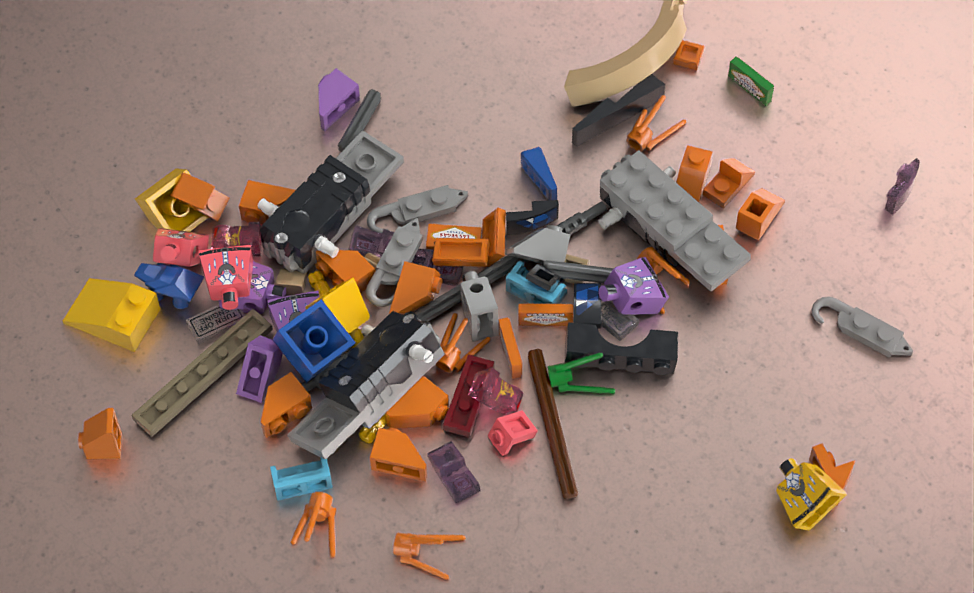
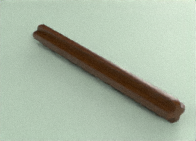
M541 349L530 350L528 352V360L562 496L564 499L575 498L578 495V489L543 352Z

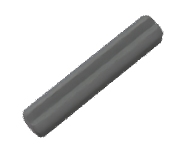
M371 89L366 94L338 143V150L340 152L362 130L364 131L381 100V93L379 91Z
M549 260L543 262L544 268L561 276L563 279L604 283L614 269Z

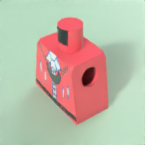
M159 228L155 234L153 262L186 267L200 264L199 250L208 249L209 235ZM196 246V254H193V250Z
M251 245L199 250L200 262L211 300H221L222 307L226 310L237 308L238 297L250 295L253 270Z

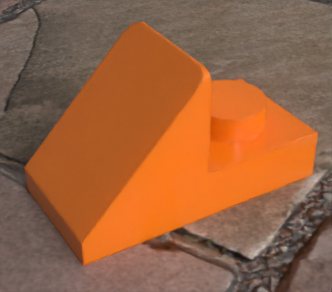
M735 158L723 159L720 161L719 172L703 189L702 195L724 209L755 175V171Z
M183 172L171 194V197L214 221H219L230 199L228 196L215 190L214 185Z
M823 443L813 446L809 457L811 464L821 468L839 487L845 490L852 474L855 460L836 466L832 453L826 451Z

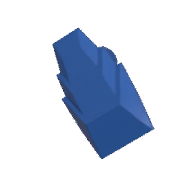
M141 263L134 274L136 278L145 282L148 290L157 294L158 301L162 300L165 295L173 297V305L177 309H185L189 306L190 301L204 280V276L188 269L157 263V265Z

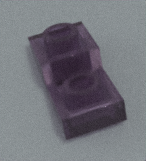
M917 158L910 164H903L896 173V176H898L896 184L886 195L888 199L885 210L891 215H894L902 207L913 189L920 165V160Z

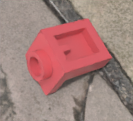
M523 410L497 418L488 434V438L503 456L509 453L514 444L534 438L538 430Z

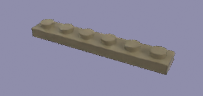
M254 309L249 311L132 414L133 420L151 437L154 436L246 354L249 342L260 335L267 336L273 330L272 324Z

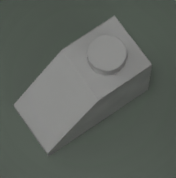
M547 225L546 228L534 231L506 249L505 255L543 264L546 260L565 262L570 234L563 233V228Z

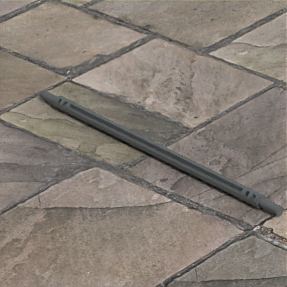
M601 201L583 213L578 212L557 226L563 228V233L571 235L587 226L588 221L605 212L607 207ZM507 255L479 272L478 277H487L489 284L509 273L518 261L525 263L528 260ZM460 284L415 311L417 317L421 321L428 322L461 302ZM349 352L339 357L309 382L306 383L304 381L301 385L307 392L315 387L319 389L320 385L318 382L323 377H327L333 368H337L338 363L343 358L346 359Z

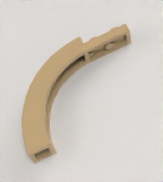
M664 0L659 17L650 31L623 53L593 66L569 70L564 88L571 105L588 104L613 96L636 85L660 68L673 55L685 36L687 28L683 20L684 4H687V0Z

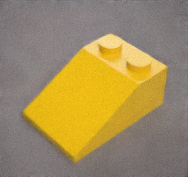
M89 278L62 321L73 328L135 352L161 308L157 294L133 283Z

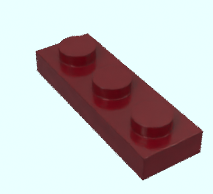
M468 354L443 423V430L470 437L495 367V361Z

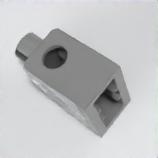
M475 271L465 273L462 276L463 282L460 283L461 302L465 317L468 319L467 324L472 342L485 339L486 337L499 336L498 306L488 278H479Z

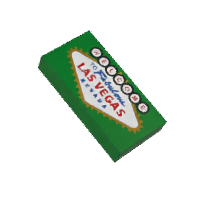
M739 57L733 58L730 61L728 77L767 106L772 101L774 85Z

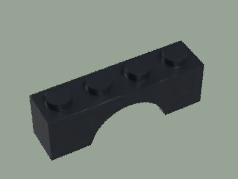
M568 322L565 337L564 364L601 352L603 353L602 358L576 366L575 368L598 367L602 370L622 369L632 373L647 371L658 375L674 374L678 361V332L651 329L647 337L640 343L633 346H618L605 340L599 333L596 325Z

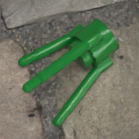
M601 352L565 364L560 363L547 366L551 387H558L559 393L578 391L614 394L616 392L614 388L568 385L569 381H573L571 368L602 358L603 353Z

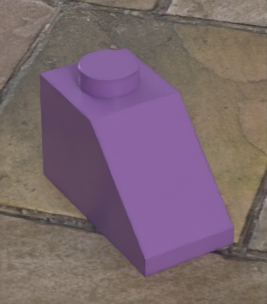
M337 68L330 74L325 75L318 84L319 116L321 129L324 131L360 100L359 84Z
M260 335L248 343L236 394L260 403L264 401L268 386L273 383L283 356L282 351L272 339Z

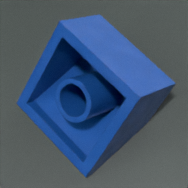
M319 300L279 329L272 339L306 383L328 368L356 343L322 300Z

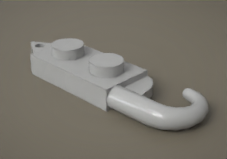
M446 185L400 198L397 202L373 209L368 214L367 226L375 234L382 235L387 234L389 230L378 228L375 221L386 215L391 214L397 223L406 225L418 218L419 222L456 212V207L468 197V191L452 189Z
M418 218L403 227L398 226L376 266L375 273L367 285L366 296L371 304L378 307L392 304L394 295L386 300H382L376 296V292L380 284H398L404 261L411 263L423 241Z
M822 297L813 304L811 309L812 316L819 323H824V319L819 315V309L828 306L839 312L837 324L842 333L889 358L891 355L912 356L913 350L903 337L904 332L857 307L853 308L833 297Z

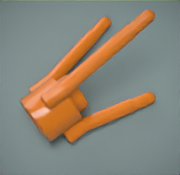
M665 95L660 97L645 120L647 109L642 110L632 131L628 134L626 141L635 151L640 150L642 152L644 149L651 151L657 143L686 124V120L683 119L652 140L653 132L647 126L665 101Z
M653 247L644 249L638 255L637 259L647 258L655 274L660 273L664 268L668 273L680 279L686 285L690 283L686 277L666 262ZM662 307V309L660 310V313H661V314H664V313H665V310H664L663 307Z
M453 313L440 344L445 355L435 364L439 369L447 373H451L454 369L460 371L466 362L468 354L474 356L491 340L490 337H486L460 359L461 351L455 345L468 323L467 318L462 320L450 343L447 344L458 317L457 313Z
M313 492L311 494L309 504L305 505L304 513L291 539V544H296L308 517L310 519L304 537L305 542L310 540L315 522L325 521L327 517L330 556L334 557V518L336 508L331 507L333 498L329 494L323 492Z
M397 532L394 540L393 554L401 556L400 563L411 564L448 580V574L415 560L412 556H418L420 544L441 545L444 541H463L466 537L464 535H416Z

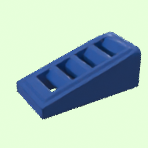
M536 147L521 152V166L548 200H557V186L542 149Z

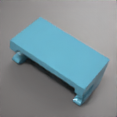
M518 261L506 276V291L530 304H560L567 295L566 285L560 283L554 292H549L528 281L526 276L530 271L526 270V267H524L525 263L522 261Z
M321 458L320 461L276 470V466L270 467L277 501L333 488L327 459Z

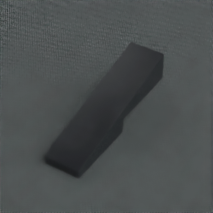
M651 74L635 85L616 103L607 97L572 128V144L577 147L640 113L643 109L656 104L660 97L665 95L666 84Z

